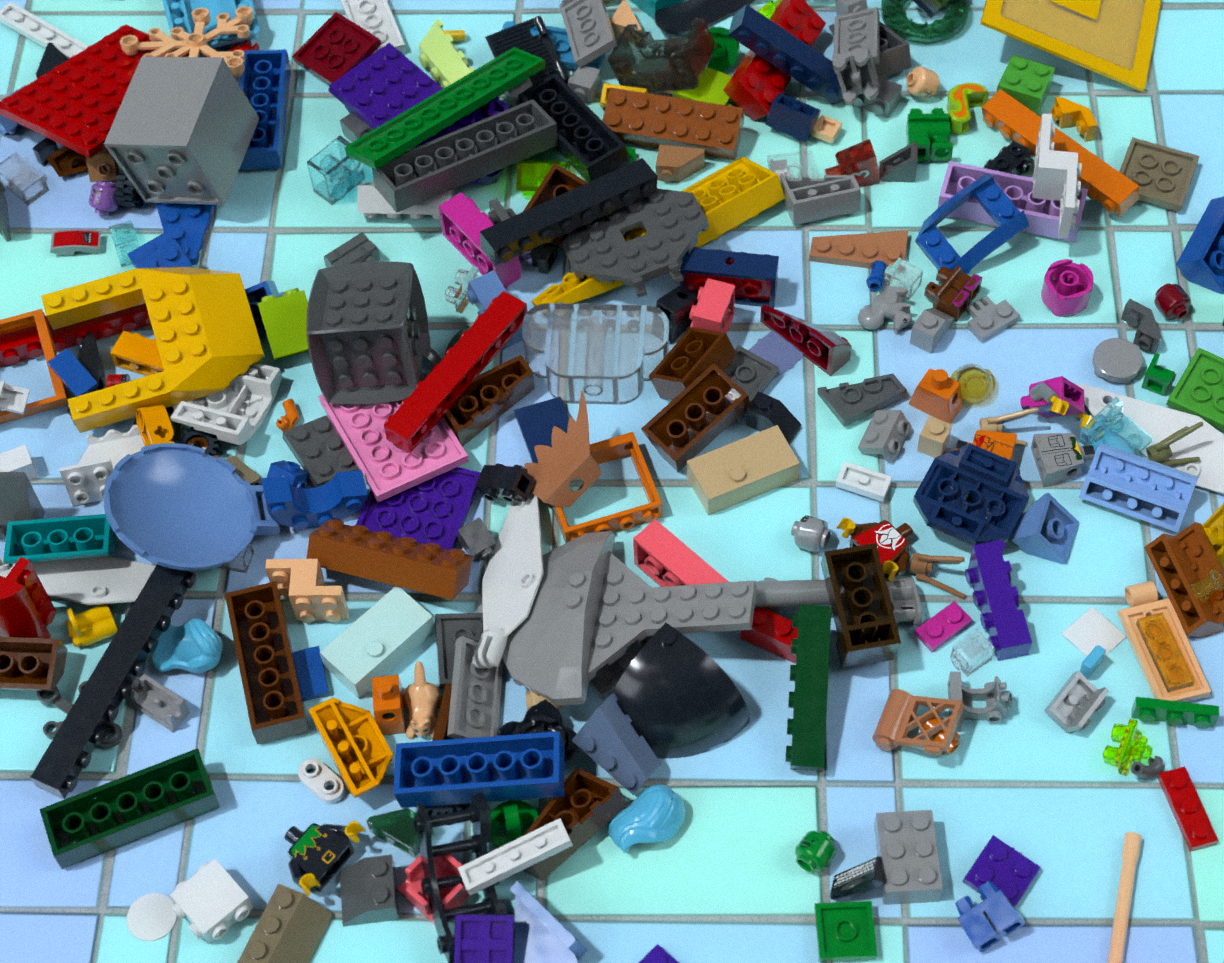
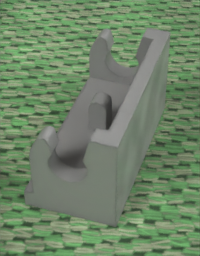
M143 674L139 678L140 690L136 692L132 689L130 692L133 700L132 706L174 733L190 714L185 700Z

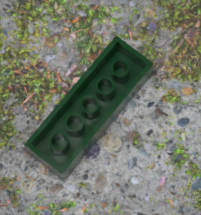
M197 748L39 810L53 856L61 869H64L218 809L220 805L204 760Z

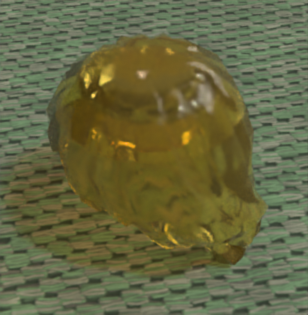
M974 363L959 367L950 377L961 384L962 401L966 403H983L991 397L995 390L996 381L992 372Z

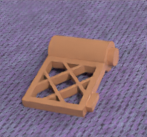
M893 689L889 693L872 739L876 746L884 751L896 749L898 746L922 748L928 754L941 755L942 751L948 752L965 705L962 701L913 696L904 690ZM919 705L931 708V710L918 718L915 715ZM947 708L954 709L952 715L944 720L940 719L939 713ZM936 716L939 723L925 731L921 724ZM918 726L923 732L914 738H907L909 731ZM944 729L945 734L942 742L931 741L929 737Z

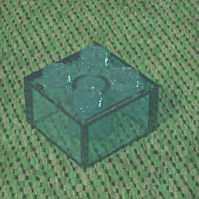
M338 136L307 161L313 191L331 205L343 199L348 192L361 184L365 179L362 163L346 155L344 147L349 145L350 142L342 136Z

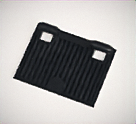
M536 16L485 36L494 59L513 47L545 59L546 68L537 72L536 75L529 77L533 86L549 77L553 72H557L558 76L568 85V74L559 59L542 17ZM536 26L539 34L532 36L530 28Z

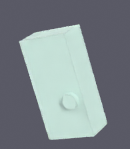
M395 586L319 652L323 665L360 699L372 688V678L386 676L435 632L434 619L428 611L403 589Z

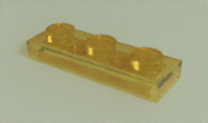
M1163 612L1139 618L1136 625L1167 692L1193 686L1195 682L1194 677Z

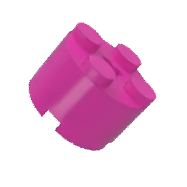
M1070 259L1058 260L1049 266L1041 290L1043 303L1058 317L1073 315L1086 309L1093 287L1094 277L1091 270L1082 263L1080 265L1072 263L1073 260Z

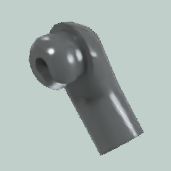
M1155 756V759L1149 757L1147 766L1139 761L1131 765V772L1143 780L1153 778L1165 769L1163 759L1160 756Z

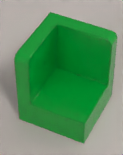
M1155 353L1145 373L1141 388L1165 396L1175 372L1158 366L1160 354Z

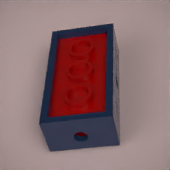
M693 247L690 253H685L683 256V263L680 266L683 281H680V286L687 290L696 289L699 291L700 287L705 286L709 278L735 285V304L775 307L779 256L732 252L720 249H702L698 247Z

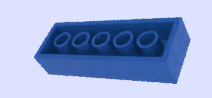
M287 49L244 51L246 59L244 62L245 70L240 76L239 85L258 115L259 121L239 170L281 169L291 73Z
M559 731L397 743L393 794L401 808L417 807V804L421 803L424 806L471 803V794L480 792L483 793L487 802L564 797L565 745Z

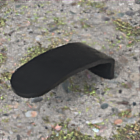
M687 0L657 10L654 15V22L664 32L672 35H686L713 26L733 16L746 4L750 5L755 0Z

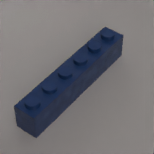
M747 4L733 15L728 36L833 105L843 99L839 80L834 71L833 62Z

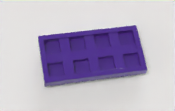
M455 915L454 963H513L514 915Z

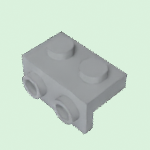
M876 410L858 446L861 454H883L888 463H894L911 427L901 410Z
M1077 671L1070 676L1044 711L1066 733L1076 730L1082 731L1091 722L1089 717L1093 712L1098 711L1105 704L1104 698L1109 691L1105 687L1097 689L1080 671Z

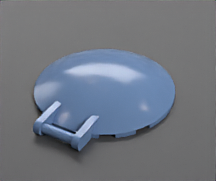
M160 443L142 447L141 451L132 455H126L115 465L114 470L107 478L104 488L103 506L105 515L117 537L128 548L144 559L172 569L195 571L224 565L243 553L254 535H275L280 532L279 523L270 517L267 511L262 485H250L247 480L243 481L235 472L236 468L222 457L217 459L204 453L205 449L192 445ZM257 500L262 501L265 520L260 519Z

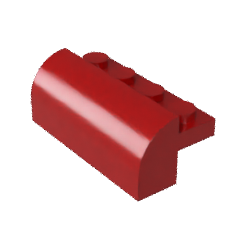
M20 557L6 578L0 576V637L49 639L51 635L46 627L53 622L57 611L30 560Z

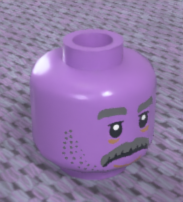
M99 180L98 183L92 185L88 203L91 207L95 208V213L109 215V211L114 212L118 209L119 204L115 199L117 196L115 195V190H117L115 183Z

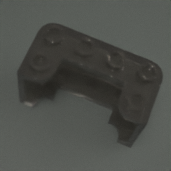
M704 18L693 19L691 28H688L685 33L687 38L654 40L650 32L640 33L637 30V24L626 25L617 42V46L614 47L608 58V62L621 86L648 89V92L690 90L698 86L716 51L715 41Z

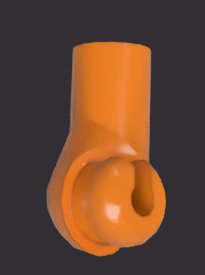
M287 399L283 402L286 415L281 416V420L277 419L276 422L277 427L283 432L294 428L300 419L293 399Z

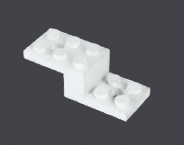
M1042 113L1036 142L1032 198L1060 201L1058 238L1068 239L1070 229L1075 228L1076 215L1073 214H1078L1080 200L1077 199L1076 195L1079 196L1081 181H1078L1077 177L1081 175L1082 163H1078V153L1054 150V142L1050 140V138H1054L1055 124H1051L1052 114Z

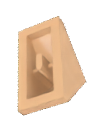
M624 0L620 3L610 20L615 39L640 46L642 45V28L627 1Z

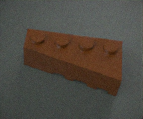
M519 355L477 376L443 415L462 447L535 389L532 369L523 356Z

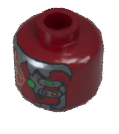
M1169 283L1157 290L1154 303L1166 319H1181L1188 314L1191 299L1180 285Z

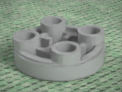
M1121 338L1104 340L1097 345L1093 354L1094 374L1098 378H1104L1112 382L1130 384L1141 371L1143 364L1142 353L1135 344Z

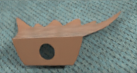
M583 390L581 391L576 422L570 416L567 433L554 426L552 429V447L536 445L534 448L538 464H524L528 470L527 473L535 479L531 493L540 498L544 503L550 505L570 507L601 475L598 464L590 455L589 422ZM573 479H581L583 481L581 487L577 491H572L569 488V483Z

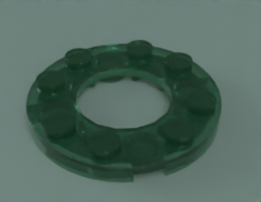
M882 0L881 17L884 24L902 39L924 45L942 42L958 34L965 26L969 12L968 0H949L944 4L946 14L942 19H937L932 24L927 22L925 24H918L913 22V19L910 20L903 11V6L909 0Z

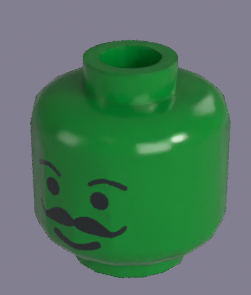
M825 831L807 832L795 848L797 864L809 873L824 871L836 856L837 850L833 844V837Z

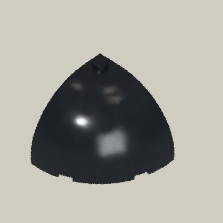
M666 622L635 656L612 691L618 699L616 703L623 714H627L632 720L630 724L638 736L642 735L657 758H682L707 752L709 748L732 739L750 723L747 705L729 676L704 650Z

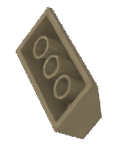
M278 884L237 963H310L334 915L305 894Z

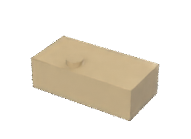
M778 425L687 460V478L708 516L799 479L800 462Z

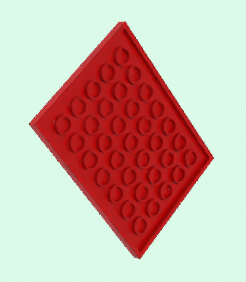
M123 25L113 33L104 36L100 41L88 46L82 52L72 56L61 65L54 67L48 73L39 76L35 81L21 87L17 92L5 97L0 101V115L91 158L106 148L104 142L141 57L157 49L138 50L134 55H126L122 51L120 40L123 37L133 35L138 38V42L153 41L150 40L149 34L129 25ZM189 53L182 57H189Z

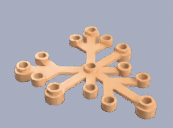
M249 6L237 8L235 11L236 18L230 20L228 13L218 14L217 28L203 35L204 28L209 25L211 20L210 13L206 8H197L192 11L193 22L196 24L194 33L188 34L183 28L174 27L170 30V37L163 33L160 28H152L148 33L150 40L153 42H138L136 36L128 35L120 40L121 48L126 55H134L138 50L157 49L143 55V57H161L165 55L164 57H182L189 53V57H199V52L208 57H223L234 77H239L245 70L244 62L246 59L244 51L217 52L207 46V42L222 34H237L239 38L249 37L250 30L248 25L252 24L254 19L253 9Z

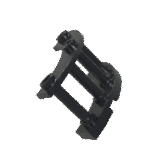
M482 792L471 794V806H468L467 810L429 817L423 803L417 804V816L413 818L415 832L419 835L424 878L421 879V889L423 895L428 896L438 934L437 947L439 953L445 954L448 963H454L455 936H452L447 921L455 920L456 914L509 915L505 901L498 900L495 886L499 885V882L483 889L485 899H482L480 903L444 910L440 898V889L455 887L459 883L464 885L460 874L436 879L434 857L471 850L473 853L475 852L477 859L488 853L487 843L492 842L491 808ZM465 821L472 823L473 836H470L469 839L432 846L431 828Z

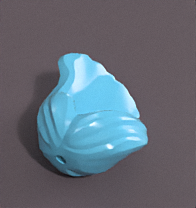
M193 618L187 623L176 627L170 623L167 631L162 632L158 639V646L152 654L153 665L158 672L181 668L193 673H203L218 665L223 654V643L220 636L199 618Z
M662 784L651 785L645 788L633 802L628 803L620 813L608 822L610 838L624 853L627 852L631 845L636 843L667 841L679 831L684 822L686 813L684 802L679 794L668 786Z

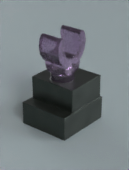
M550 242L519 255V260L532 259L533 266L538 267L540 273L547 275L557 258L555 244Z

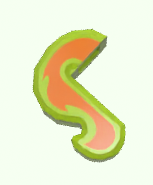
M963 83L954 86L950 90L947 111L951 132L963 134L969 130L968 121L971 119L969 107H982L988 101L989 92L986 87L977 83Z

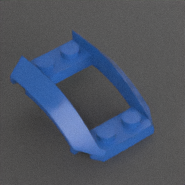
M985 174L943 203L923 222L915 242L938 271L942 266L954 270L958 265L963 273L969 274L979 262L1004 243L1014 238L1015 234L1029 228L1024 210L1022 212L1018 210L994 181V175ZM974 197L998 227L960 257L936 226L954 210Z

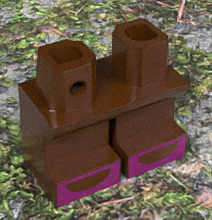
M958 265L954 270L942 266L936 275V281L942 283V285L939 286L932 281L929 282L925 288L924 296L934 301L933 308L954 317L957 322L965 312L966 307L979 294L983 277L975 273L971 277L963 273Z

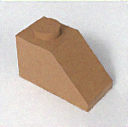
M659 145L656 161V175L659 181L679 183L705 166V149Z

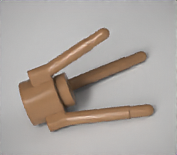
M913 553L910 573L916 574V580L925 581L962 599L966 598L965 594L926 576V573H932L934 562L960 563L965 561L964 557Z

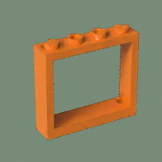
M42 309L0 320V336L37 326L47 366L48 361L57 356L48 320ZM48 366L56 396L26 404L24 415L5 410L0 411V424L68 405L67 399H69L66 385Z
M633 432L590 444V455L597 464L630 455L649 502L648 504L571 527L567 523L562 507L551 505L565 543L581 537L585 533L627 530L634 525L644 522L650 523L662 517V502Z

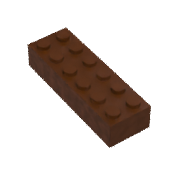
M276 581L225 593L251 730L256 743L261 744L310 731L282 598Z

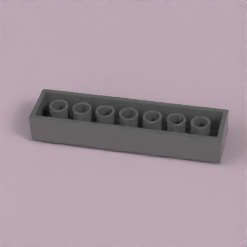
M532 99L410 149L376 170L372 168L374 187L395 212L398 213L557 146V123Z

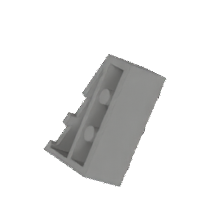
M780 175V183L785 199L782 201L793 225L860 211L861 189L854 175H824V179H809V175H802V179L787 178V175Z

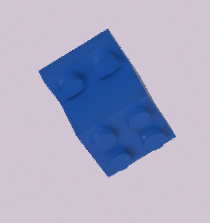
M168 231L127 254L135 269L193 267L176 239L173 240Z

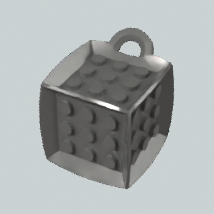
M360 262L318 270L308 300L306 334L313 371L326 402L336 404H378L401 401L408 398L415 391L417 384L429 375L422 372L423 356L427 357L433 366L439 364L442 360L430 346L425 300L413 264L407 262Z

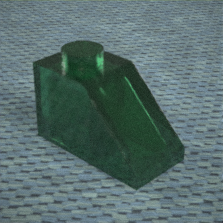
M405 808L370 816L366 822L372 834L413 858L420 852L419 835L415 832L413 818L417 816V812Z

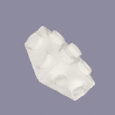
M215 858L211 862L201 865L195 875L187 881L180 882L170 894L175 903L171 906L181 920L186 917L191 922L188 928L199 940L203 936L208 944L213 940L222 938L231 925L236 921L245 919L253 908L249 896Z

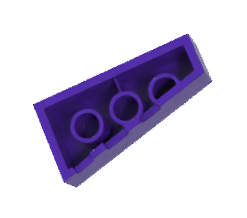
M1003 539L973 545L968 569L965 570L966 581L968 585L972 584L974 590V604L976 607H980L982 613L980 614L981 625L983 629H987L989 634L988 644L990 651L995 652L998 661L1029 655L1032 644L1024 612L1022 609L1017 610V607H1019V594L1016 586L1011 587L1010 572L1012 569L1010 562L1004 561L1002 556L1003 550L1006 549Z

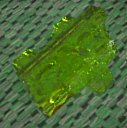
M1129 719L1128 725L1114 724L1111 738L1112 741L1119 742L1120 746L1118 748L1107 745L1103 752L1104 762L1116 766L1121 775L1127 776L1132 761L1141 762L1142 758H1150L1153 753V749L1147 744L1148 738L1142 736V733L1137 729L1138 720Z

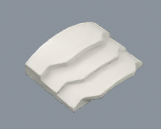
M260 363L252 364L247 372L242 376L238 375L232 380L230 386L224 391L187 402L181 401L180 404L172 406L174 413L170 417L171 421L193 426L195 430L217 435L218 440L241 445L254 435L266 418L282 380L280 368Z

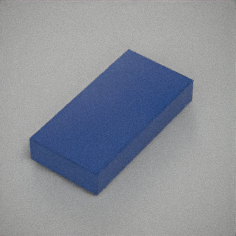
M68 348L48 361V366L75 397L90 393L98 387L97 381Z
M319 646L293 652L303 701L330 695L323 662L319 653Z

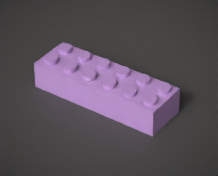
M949 161L939 196L938 208L960 190L983 175H994V181L1020 212L1023 210L1025 212L1029 228L1023 229L1022 232L1076 242L1088 189L1080 188L1079 196L1076 195L1080 203L1078 214H1073L1076 215L1075 228L1070 229L1068 239L1058 238L1060 201L1032 198L1033 178ZM974 197L948 215L949 217L998 226Z

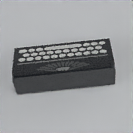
M880 856L834 875L830 899L845 902L886 884L882 858Z

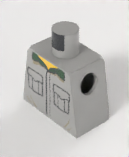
M1073 433L1034 434L1031 444V451L1043 487L1079 477L1084 467V461L1093 460L1095 455L1092 445L1079 447L1076 435Z

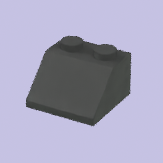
M392 854L363 858L340 871L343 927L399 920L396 867Z

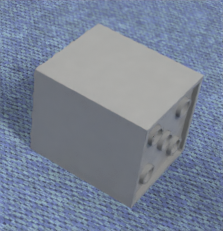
M141 57L104 145L144 202L225 205L259 117L223 57Z

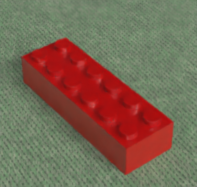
M783 0L770 17L771 21L810 47H812L826 25V22L805 0ZM749 50L723 91L755 121L769 114L772 101L779 93H783L792 77Z

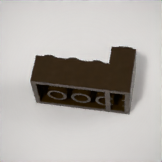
M876 543L825 551L821 560V567L838 635L836 648L841 669L893 660L901 641Z

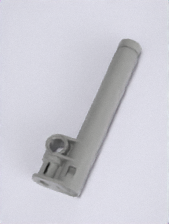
M913 577L894 578L892 581L885 578L896 625L899 622H911L912 625H919L922 619V608ZM825 580L755 581L757 586L755 607L799 606V604L830 605Z

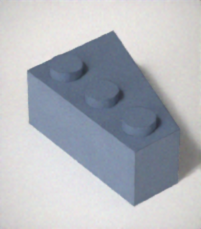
M612 693L597 708L572 741L634 795L661 763L642 735L638 736L630 724L632 720L628 714H623L616 703L617 697Z

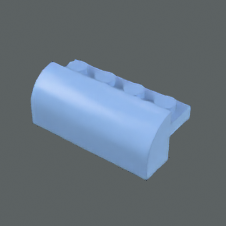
M1099 443L1079 498L1178 532L1198 476Z

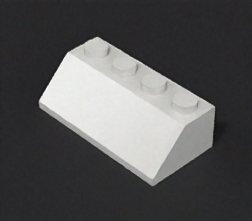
M365 181L357 185L358 213H364V217L369 218L378 217V214H387V218H401V214H410V218L415 219L424 218V215H433V219H441L439 206L455 196V189L396 213L374 187V181Z

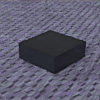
M47 137L33 147L37 161L43 167L49 163L46 157L59 150L57 143Z

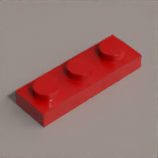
M1186 767L1159 773L1158 781L1189 851L1192 852L1216 845L1218 842L1217 836Z

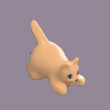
M420 661L415 664L414 683L408 685L404 692L403 701L409 710L406 737L409 739L415 738L416 735L425 736L427 733L433 738L437 723L435 709L441 707L443 698L439 687L426 682L425 670Z

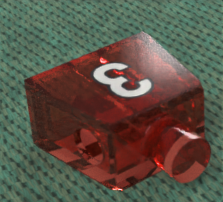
M870 139L835 154L837 166L824 169L825 175H854L859 187L880 183L877 159Z

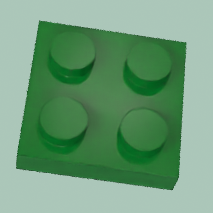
M872 901L815 903L814 911L819 962L877 959Z

